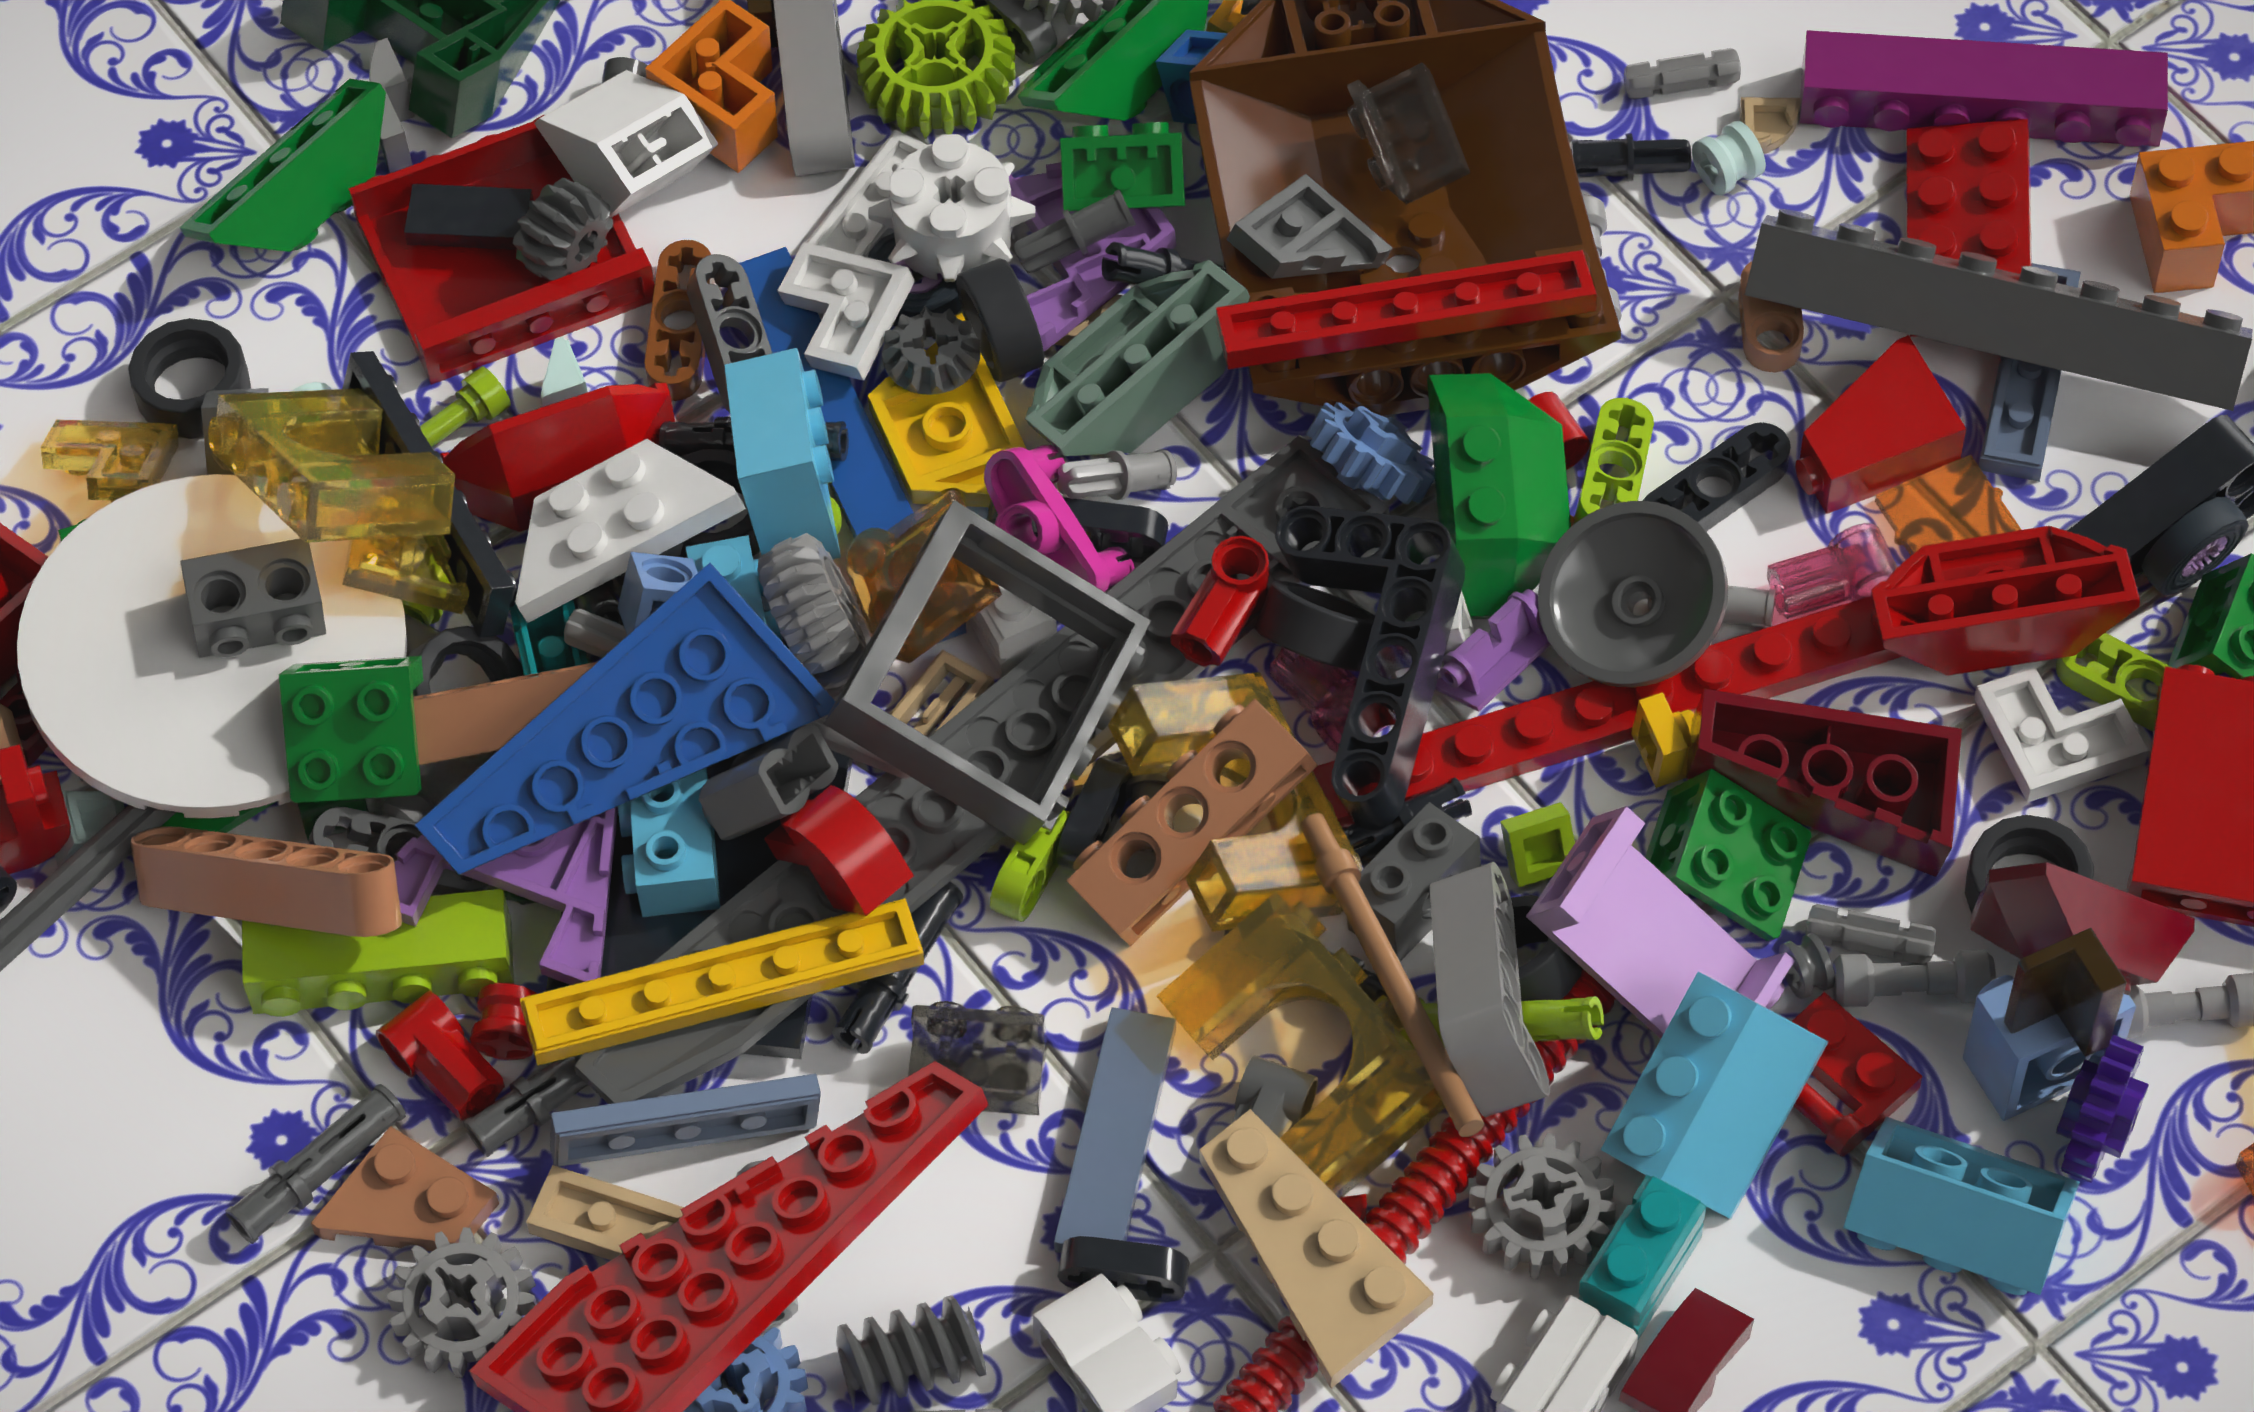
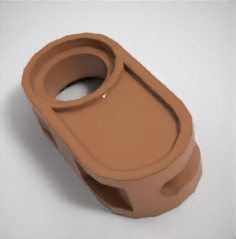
M1751 261L1741 273L1738 295L1743 351L1746 359L1754 367L1762 371L1773 373L1786 371L1794 366L1800 358L1804 334L1802 309L1744 295L1752 265ZM1765 331H1779L1788 337L1790 344L1783 349H1768L1758 342L1757 337Z

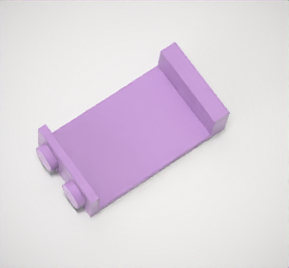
M1625 806L1592 817L1526 917L1660 1039L1698 971L1770 1009L1783 994L1785 986L1782 980L1795 960L1786 952L1756 960L1631 845L1645 825V822L1630 808Z

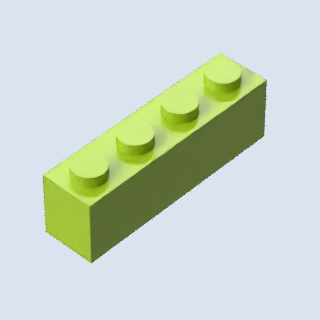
M494 889L430 896L416 927L402 922V925L394 931L369 937L347 936L242 920L243 986L253 1014L266 1013L270 1016L285 1017L296 1014L303 1009L332 1007L338 1010H353L362 1007L366 1003L393 1000L411 1004L427 991H431L437 996L463 994L469 997H478L481 988L489 984H514L512 920L504 890Z

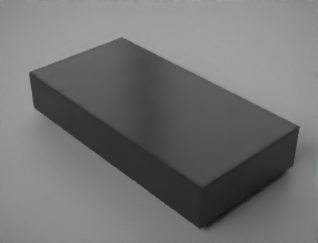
M413 184L404 230L407 245L517 250V247L513 244V239L521 229L518 220L525 216L529 210V201H534L532 189Z

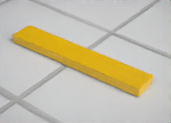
M906 898L881 904L867 916L850 912L520 998V1005L537 1066L921 966L924 965V953Z

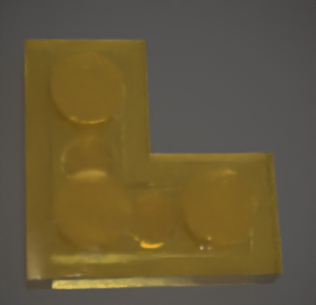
M56 419L40 447L43 469L64 470L70 475H87L88 500H107L112 503L141 488L160 483L179 447L177 424Z

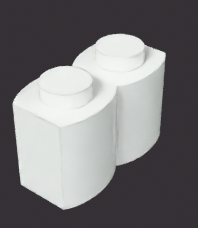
M1101 1273L1033 1314L1034 1337L1053 1367L1071 1387L1085 1412H1155L1177 1398L1178 1379L1176 1375L1181 1372L1178 1359L1163 1338L1158 1337L1152 1340L1139 1326L1138 1322L1143 1320L1142 1311L1126 1286L1121 1284L1115 1288Z

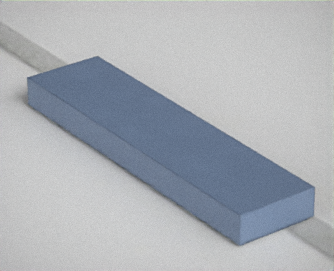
M2032 263V267L2049 270L2058 274L2057 283L2078 288L2081 271ZM2001 356L1978 470L2040 482L2062 370Z
M1111 1007L1054 1240L1055 1252L1061 1253L1064 1241L1072 1237L1091 1236L1122 1241L1127 1240L1176 1033V1018Z
M817 1074L551 1113L550 1151L553 1165L560 1167L812 1129L817 1126L821 1097Z

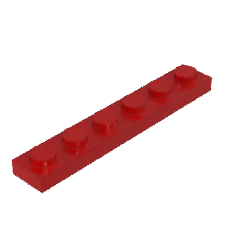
M1583 250L1216 307V325L1227 368L1235 369L1595 312L1597 293Z

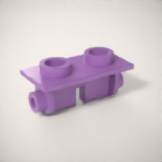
M1526 589L1523 593L1513 592L1508 597L1507 602L1488 619L1491 629L1489 632L1478 628L1457 649L1448 652L1444 656V666L1440 668L1441 677L1437 679L1436 690L1479 712L1551 645L1540 621L1538 595L1530 589Z

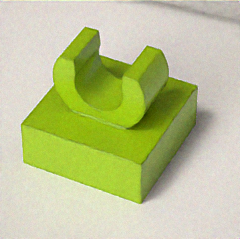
M1561 802L1500 821L1510 876L1518 888L1553 877L1575 844L1570 813Z

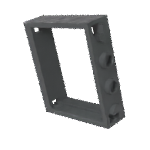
M953 500L932 527L823 724L1025 845L1041 827L1050 832L1058 816L1067 807L1069 798L1061 792L1069 777L1077 781L1091 761L1096 747L1089 744L1088 740L1095 727L1104 730L1116 713L1122 701V697L1114 693L1120 679L1123 677L1129 681L1145 658L1143 656L1145 649L1139 646V643L1151 620ZM951 557L959 560L1105 650L1028 797L871 703Z

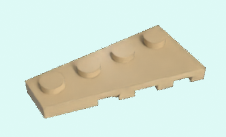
M1251 1109L1199 1149L1200 1163L1237 1227L1248 1238L1258 1256L1260 1267L1270 1284L1273 1283L1290 1311V1319L1302 1340L1308 1342L1319 1362V1369L1331 1389L1433 1305L1434 1293Z

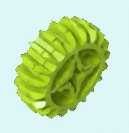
M898 0L896 12L880 8L877 24H866V30L863 34L864 41L859 42V48L856 53L859 66L856 69L858 85L864 91V99L868 103L869 109L878 110V115L881 117L883 124L897 120V126L904 134L913 127H920V132L925 139H927L933 129H943L946 134H952L954 127L963 125L973 132L977 123V116L992 120L996 111V105L1006 104L1009 87L1013 86V80L1016 77L1015 62H1013L1016 59L1015 46L1011 42V37H1008V29L1004 25L1003 19H994V14L991 12L989 5L975 8V3L972 0H960L958 2L952 0H918V2L912 4L906 0ZM976 55L980 62L972 71L968 68V60ZM899 58H902L904 60V68L895 73L892 67Z

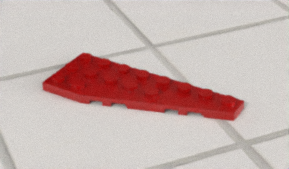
M933 1061L865 1101L867 1109L863 1110L864 1113L833 1131L827 1125H824L804 1137L807 1146L777 1163L774 1157L771 1156L680 1209L683 1216L679 1218V1221L646 1240L643 1234L639 1233L619 1245L623 1254L591 1272L588 1266L584 1265L565 1276L469 1370L477 1387L514 1412H683L988 1106L983 1089L940 1063Z

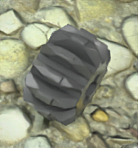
M561 178L553 186L547 184L542 188L539 198L535 201H529V210L525 216L518 220L521 229L513 239V244L517 247L516 259L522 262L527 270L540 278L543 277L549 282L585 269L591 262L596 263L600 249L608 244L605 236L613 225V219L610 217L611 205L602 200L600 194L587 186L584 187L578 182H571Z

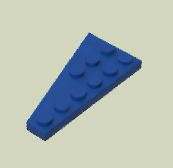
M709 563L415 824L414 827L458 875H461L825 717L829 714L836 701L719 571Z

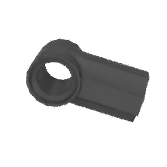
M1253 1056L1245 1069L1235 1101L1236 1114L1232 1123L1251 1109L1288 1145L1293 1132L1300 1133L1308 1119L1318 1087V1077L1258 1056Z

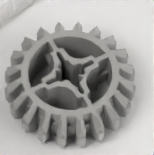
M805 533L794 539L790 537L774 545L771 551L761 555V558L758 559L757 571L759 573V581L764 589L763 595L771 609L770 613L775 618L780 634L784 637L789 650L836 701L872 635L869 625L860 610V605L856 602L851 592L850 585L846 583L840 568L834 563L830 552L825 550L822 542Z

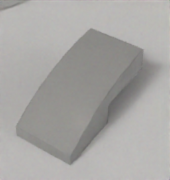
M388 38L376 41L371 58L369 82L380 83L386 91L380 144L388 170L392 173L412 165L405 131L400 122L415 117V114L408 110L410 91L407 79Z

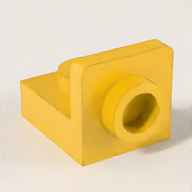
M1663 692L1639 700L1631 732L1656 788L1686 778L1688 752L1692 746L1690 734L1694 713L1691 710L1672 713Z

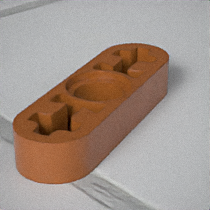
M694 240L673 242L661 252L658 259L644 361L648 386L654 383H666L672 401H680L692 396L699 389L703 377L706 351L696 320L691 326L680 330L671 329L663 323L665 318L675 311L685 310L693 313L687 289H681L678 274L682 273L684 265H694L696 268L704 257L711 255V252L704 244ZM695 268L691 269L689 279L692 276ZM709 278L707 283L715 284L714 278ZM671 350L680 352L682 367L678 368L676 376L665 375L666 372H669L671 366Z

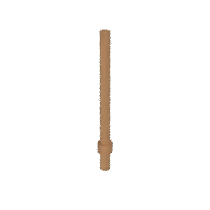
M1322 814L1309 815L1301 822L1300 828L1317 859L1314 866L1317 876L1325 891L1329 894H1335L1459 1135L1469 1137L1478 1133L1483 1128L1484 1122L1358 883L1361 878V872L1350 851L1340 848Z

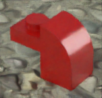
M20 744L0 749V777L2 785H0V866L8 874L32 868L48 860L62 849L71 833V825L57 770L43 774L40 765L28 768Z
M832 785L813 800H807L799 811L780 819L781 825L764 838L776 859L808 866L835 909L867 916L914 877L895 843L879 821L858 800L842 789Z

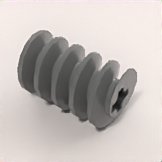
M953 1295L943 1298L942 1314L939 1319L926 1302L917 1305L915 1325L911 1326L900 1309L890 1312L887 1333L882 1330L873 1316L865 1318L861 1340L856 1338L846 1323L837 1326L836 1346L853 1409L855 1406L856 1390L859 1389L863 1390L872 1405L881 1404L882 1384L885 1382H889L899 1398L907 1397L909 1376L914 1374L926 1391L933 1390L935 1370L940 1367L952 1384L959 1383L962 1361L968 1360L979 1377L987 1375L981 1344L970 1308L968 1306V1311H964Z

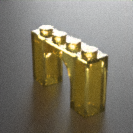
M359 388L218 395L217 416L211 418L208 429L209 444L212 452L305 543L450 534L455 473L431 452L378 455L382 408Z
M1261 672L1132 685L1108 724L1133 776L1168 772L1171 766L1188 751L1195 750L1199 753L1216 736L1213 729L1222 716L1236 705L1241 704L1245 708L1254 698L1294 737L1282 714L1279 703L1273 697ZM1234 759L1223 767L1220 775L1240 785L1247 779L1250 773V761ZM1313 771L1267 814L1272 832L1210 840L1185 880L1211 932L1341 915L1343 912L1335 894H1329L1325 891L1315 872L1314 866L1317 859L1300 828L1301 822L1309 815L1322 814L1340 848L1350 851L1360 872L1364 868L1362 867L1360 857L1351 846L1335 815L1332 804L1326 798Z
M1274 892L1156 997L1212 1060L1217 1058L1263 1016L1283 1004L1299 1000H1317L1334 1005L1345 1012L1353 1036L1352 1057L1346 1074L1339 1085L1323 1101L1280 1137L1337 1197H1344L1439 1114L1445 1106L1416 1050L1400 1033L1404 1030V1027L1390 1000L1382 994L1373 1002L1360 988L1359 985L1368 978V975L1343 947L1333 955L1325 948L1318 938L1327 929L1302 900L1293 908H1290L1281 896Z

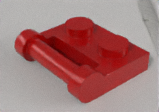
M1823 992L1797 1015L1792 1022L1828 1041L1811 1075L1852 1109L1854 1113L1844 1116L1808 1083L1805 1084L1793 1107L1827 1136L1825 1143L1840 1157H1844L1882 1124L1886 1116L1889 1117L1920 1089L1923 1076L1826 992Z

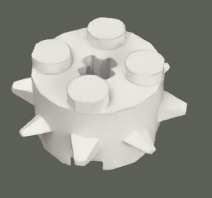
M942 134L934 140L933 144H928L909 154L901 164L895 163L892 166L893 173L890 175L889 199L868 208V219L890 227L894 231L896 246L888 257L890 262L897 263L904 260L910 269L929 279L938 280L937 273H941L945 282H955L959 273L998 258L1010 262L1013 258L1009 251L1013 227L1034 218L1036 211L1034 205L1011 196L1009 176L1015 168L1013 163L1006 162L1001 164L994 154L975 144L967 143L966 139L959 134Z

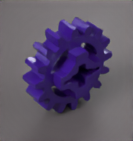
M2113 1035L2099 1064L2084 1060L2073 1082L2056 1129V1134L2071 1139L2064 1154V1160L2061 1165L2062 1172L2092 1183L2105 1153L2117 1158L2121 1157L2132 1134L2149 1087L2148 1083L2134 1078L2140 1065L2144 1046Z

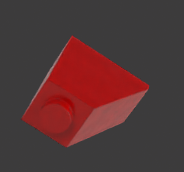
M1909 335L1897 339L1803 432L1800 458L1795 462L1797 478L1806 494H1815L1826 514L1960 464L1966 427Z

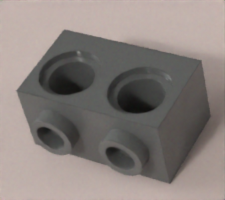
M308 537L180 561L199 658L213 655L233 657L242 654L250 648L277 643L296 645L309 640L311 637L326 634L322 600ZM287 593L298 595L297 597L286 601L275 599L276 597ZM223 605H229L234 607L233 609L222 613H216L211 611L214 608Z

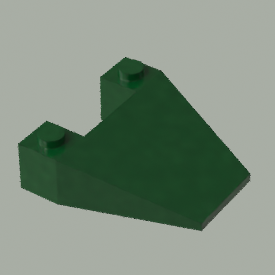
M283 0L280 24L322 52L363 30L377 40L388 38L392 49L414 64L408 110L450 138H454L493 116L560 0Z

